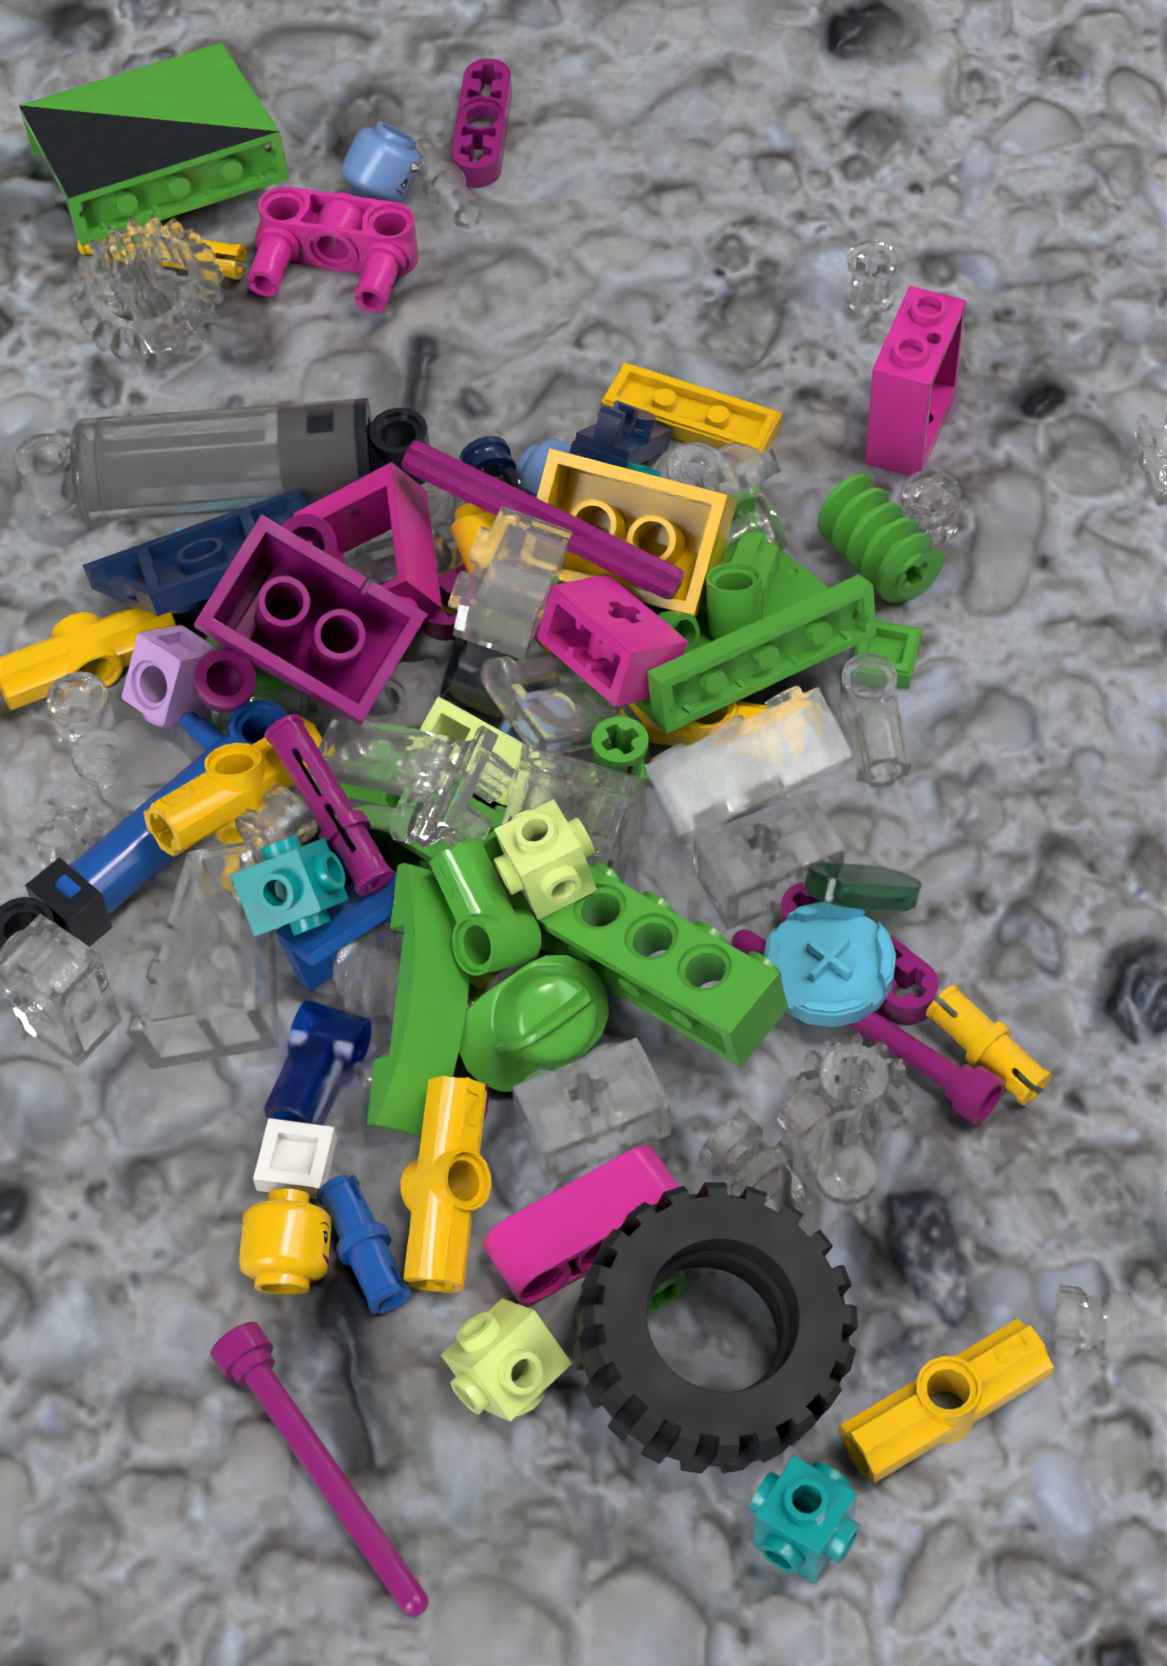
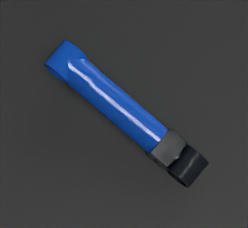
M256 700L248 702L244 707L237 709L230 717L229 732L226 734L206 718H201L192 711L186 712L180 719L181 728L188 732L189 737L206 751L70 865L59 857L25 885L29 897L11 899L0 906V962L7 976L22 985L33 986L45 983L54 978L63 968L66 958L64 943L80 956L112 929L113 926L109 914L180 855L178 854L173 857L160 849L154 836L147 830L143 811L150 808V804L205 773L204 761L207 755L214 749L232 743L252 745L263 739L270 725L289 715L285 709L273 701ZM36 938L30 943L20 945L25 940Z

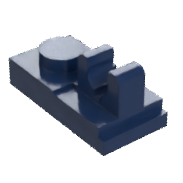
M616 400L613 408L608 406L601 408L596 424L576 433L575 441H572L569 453L625 468L627 462L641 464L667 451L673 429L656 423L654 414Z

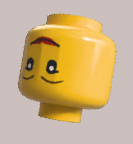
M273 1189L268 1192V1201L253 1204L244 1211L239 1268L244 1275L255 1280L254 1289L257 1291L277 1295L305 1294L309 1292L311 1283L321 1280L326 1275L329 1263L331 1217L322 1208L309 1203V1193L296 1189Z

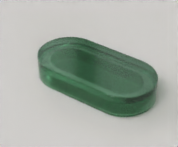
M812 862L809 864L803 887L810 896L836 906L909 911L917 905L922 883L908 874L881 866Z

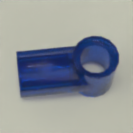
M305 1000L298 1009L291 1026L288 1039L289 1055L264 1106L266 1118L324 1125L346 1075H355L364 1062L372 1035L371 1019L319 1002Z

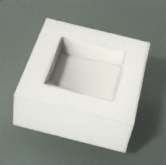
M268 1118L253 1177L256 1190L269 1192L273 1189H296L309 1193V1198L317 1199V1191L328 1181L337 1143L335 1128Z

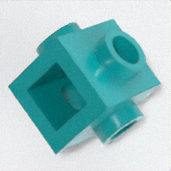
M297 834L260 848L264 859L263 862L230 875L254 937L286 924L290 925L293 935L300 934L330 922L331 920L326 909L349 899L344 888L345 873L338 857L329 850L325 838L301 846Z
M793 1455L780 1476L772 1471L765 1476L752 1498L749 1510L755 1513L753 1546L759 1549L761 1554L776 1567L788 1573H798L817 1584L831 1560L840 1564L845 1559L859 1534L861 1524L854 1521L857 1492L851 1490L848 1480L831 1466L821 1462H813L812 1465H809ZM795 1507H798L806 1513L798 1511Z

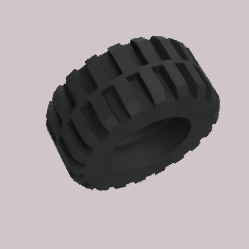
M704 1182L697 1194L690 1195L684 1186H680L663 1192L658 1203L650 1205L647 1202H643L628 1213L623 1224L617 1230L613 1229L590 1266L581 1285L582 1291L574 1308L572 1328L577 1330V1341L573 1347L576 1370H585L589 1382L584 1388V1392L593 1409L603 1405L612 1417L607 1427L622 1442L630 1435L642 1443L644 1448L640 1455L658 1464L665 1457L680 1461V1471L702 1474L708 1466H719L723 1474L742 1471L754 1461L761 1460L765 1463L782 1454L792 1443L806 1434L820 1417L831 1408L842 1391L839 1386L840 1382L851 1370L856 1349L849 1344V1337L858 1329L857 1306L845 1304L844 1294L852 1286L845 1266L838 1265L831 1268L825 1257L833 1247L831 1242L820 1229L809 1237L797 1225L804 1214L786 1202L782 1209L777 1212L764 1205L767 1192L746 1186L740 1197L727 1195L728 1187L726 1182ZM698 1267L722 1270L745 1281L760 1295L770 1310L777 1333V1352L769 1370L761 1379L739 1391H714L688 1382L665 1363L650 1336L647 1316L654 1292L674 1272Z

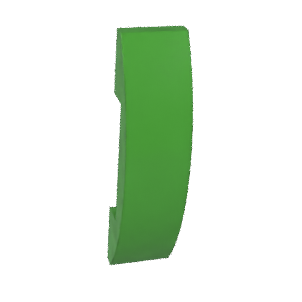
M407 863L400 864L397 867L390 929L404 933L390 1052L387 1057L374 1059L366 1125L421 1138L428 1079L439 1076L453 1077L465 1023L470 975L462 970L455 960L452 950V934L457 922L434 872Z

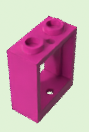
M909 285L872 369L865 464L921 479L956 397L966 300Z
M392 462L294 513V516L298 514H313L323 518L331 525L337 537L335 559L344 564V553L392 529L398 577L380 586L424 611L427 615L442 608L427 491Z

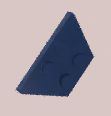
M297 488L83 565L91 588L95 591L155 616L168 612L185 613L197 608L205 599L211 597L261 514L282 526L288 519L294 517L295 512L305 508L307 504L301 488Z

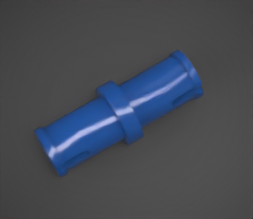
M355 1175L335 1177L319 1188L316 1197L331 1217V1225L339 1239L336 1244V1252L343 1264L351 1265L368 1301L367 1306L372 1314L378 1312L386 1314L394 1311L411 1298L412 1292L409 1286L405 1284L388 1248L392 1238L386 1226L375 1221L359 1187L360 1183Z

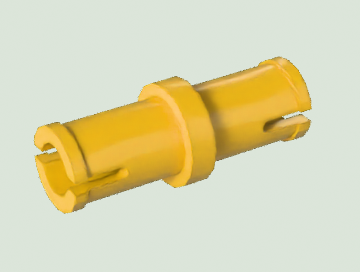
M956 984L950 985L938 996L957 1012V1017L943 1004L939 1005L933 1000L926 1011V1016L930 1020L935 1021L967 1052L965 1059L974 1068L982 1065L1004 1079L1006 1082L1005 1088L1017 1099L1021 1106H1026L1039 1094L1020 1077V1073L1035 1086L1045 1089L1052 1078V1074L1048 1070L1043 1069L1010 1038L1012 1030L1003 1021L994 1023L961 992Z

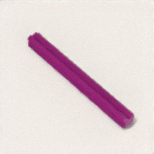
M413 441L404 455L402 462L404 471L664 599H673L682 585L685 573L681 568L423 442Z

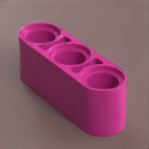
M638 1146L507 1217L489 1231L484 1239L483 1247L518 1302L523 1305L533 1304L586 1276L601 1245L613 1229L617 1230L623 1224L628 1213L643 1202H647L650 1205L658 1203L663 1192L680 1186L652 1146Z

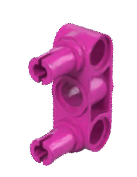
M295 187L271 189L262 195L258 203L260 223L255 235V245L258 250L247 274V279L249 280L247 284L258 295L274 296L279 291L289 263L323 267L331 271L362 273L354 292L356 304L361 309L371 313L382 312L386 308L395 279L407 275L418 264L419 254L414 215L411 209L397 202L357 197L344 192L330 193Z

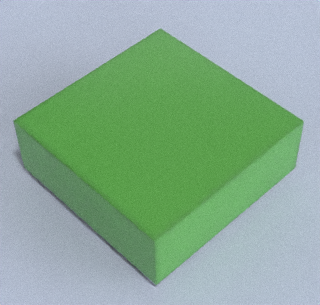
M876 620L877 636L856 645L854 648L849 678L909 689L922 641L923 629Z

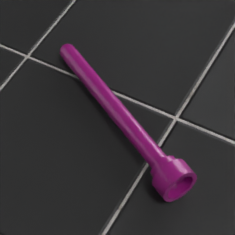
M741 929L733 935L732 946L745 954L755 951L764 956L766 940L748 929ZM875 1011L859 1022L847 1024L946 1090L945 1098L953 1102L952 1110L975 1126L981 1124L989 1116L1003 1094L1006 1082L998 1075L982 1065L975 1069L968 1064L959 1067Z
M252 1321L238 1325L228 1331L214 1344L210 1351V1356L227 1380H236L241 1387L249 1386L402 1612L411 1617L423 1614L428 1607L426 1592L273 1372L272 1368L275 1364L271 1356L273 1345L257 1322Z

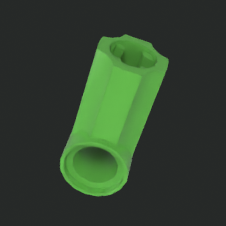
M743 531L736 541L728 543L720 564L710 569L706 574L708 633L714 640L763 618V608L780 565L779 547L768 541L763 532Z
M480 838L466 840L454 847L443 850L429 861L457 922L452 934V950L455 960L462 970L469 975L480 976L525 966L537 958L541 948V932L538 922L532 913L525 908L511 906Z

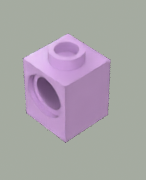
M182 625L138 632L121 699L141 711L146 721L160 727L171 728L177 726L180 723L181 717L186 712L191 711L201 718H206L208 708L199 701L194 691L193 675L198 661L206 653L218 648Z

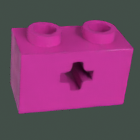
M609 574L552 585L536 637L614 707L650 699L647 671L683 655L688 643L683 636Z

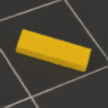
M626 362L623 363L601 401V408L603 406L613 408L614 402L618 400L646 410L655 415L656 423L673 429L671 438L759 467L782 427V412Z

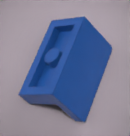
M394 872V879L387 886L368 896H359L354 889L353 882L345 886L344 888L349 899L326 909L331 920L330 922L297 935H293L289 924L275 931L300 984L309 991H312L402 933L390 929L396 872Z

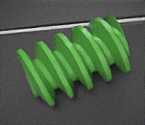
M856 473L844 479L824 501L817 523L820 534L823 538L833 543L834 549L847 558L852 568L862 573V576L877 589L878 595L889 603H902L911 600L923 593L935 581L943 567L945 560L944 551L936 549L931 551L933 547L932 538L924 532L917 533V523L909 517H903V509L898 504L889 502L888 494L879 487L874 488V481L866 473Z

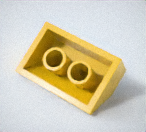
M549 448L536 498L681 568L685 573L684 579L674 598L667 600L528 531L517 569L565 582L609 574L643 603L688 613L696 617L707 594L706 574L710 569L719 565L722 560L738 501L719 492Z

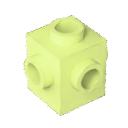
M554 799L535 809L522 811L513 817L511 821L494 829L503 851V855L493 859L495 866L509 893L513 895L521 891L537 920L597 891L586 860L587 857L596 853L592 841L580 819L576 817L567 822Z
M503 1298L488 1312L480 1313L464 1323L457 1332V1340L441 1354L456 1376L450 1382L453 1391L471 1411L480 1414L485 1410L510 1422L516 1416L523 1415L534 1409L543 1400L546 1393L545 1389L572 1365L535 1310Z

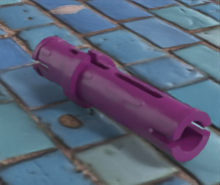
M291 714L277 720L270 725L264 736L273 746L297 791L301 794L321 828L318 836L319 839L325 838L329 850L335 852L359 896H368L383 889L394 879L395 874L392 868L388 867L368 833L371 824L364 811H355L333 774L331 767L304 726L305 723L299 714ZM303 760L305 761L306 765L308 766L309 770L311 771L313 777L315 778L316 782L318 783L319 787L321 788L323 794L320 792L319 788L317 787L316 783L314 782L312 776L310 775L309 771L307 770L306 766L304 765Z

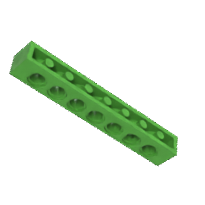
M376 742L339 783L355 811H364L370 821L371 826L368 833L374 843H380L386 847L389 852V859L399 865L407 863L433 871L429 861L441 851L454 847L463 841L480 838L511 906L525 908L532 913L538 922L541 932L540 949L550 955H568L587 963L600 976L605 988L741 1068L789 1008L781 982V973L776 965L767 957L755 951H750L748 954L741 952L729 945L722 934L711 925L703 921H697L695 924L675 914L672 907L663 898L650 891H645L643 894L638 893L624 885L621 878L612 869L600 862H594L592 866L588 864L597 891L537 920L521 891L513 895L509 893L493 860L503 855L494 829L511 821L515 815L502 806H496L492 809L476 800L473 793L466 786L455 779L449 778L445 782L432 775L424 764L412 754L403 751L398 755ZM613 921L608 925L598 927L604 922ZM666 950L661 955L655 957H648L654 952ZM720 981L712 987L700 988L707 982Z

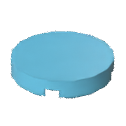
M822 901L800 906L789 913L787 920L780 924L776 931L774 928L767 938L764 956L773 962L781 973V982L789 1007L785 1013L806 1024L834 1028L859 1022L879 1009L892 990L896 953L889 932L879 921L877 925L872 919L865 916L864 910L852 904Z

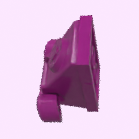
M261 514L195 621V628L210 636L216 644L225 649H216L208 652L198 661L193 675L194 691L199 701L208 709L219 713L234 712L244 707L252 698L256 687V672L252 666L254 665L265 673L297 688L361 726L424 622L427 613L374 581L371 584L366 582L367 577L335 559L337 537L331 525L323 518L313 514H298L280 526Z

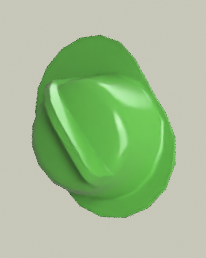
M545 955L526 964L488 990L466 1010L459 1054L466 1070L479 1082L489 1083L490 1088L498 1091H524L544 1082L578 1059L602 1036L609 1017L608 994L600 976L587 963L568 955Z

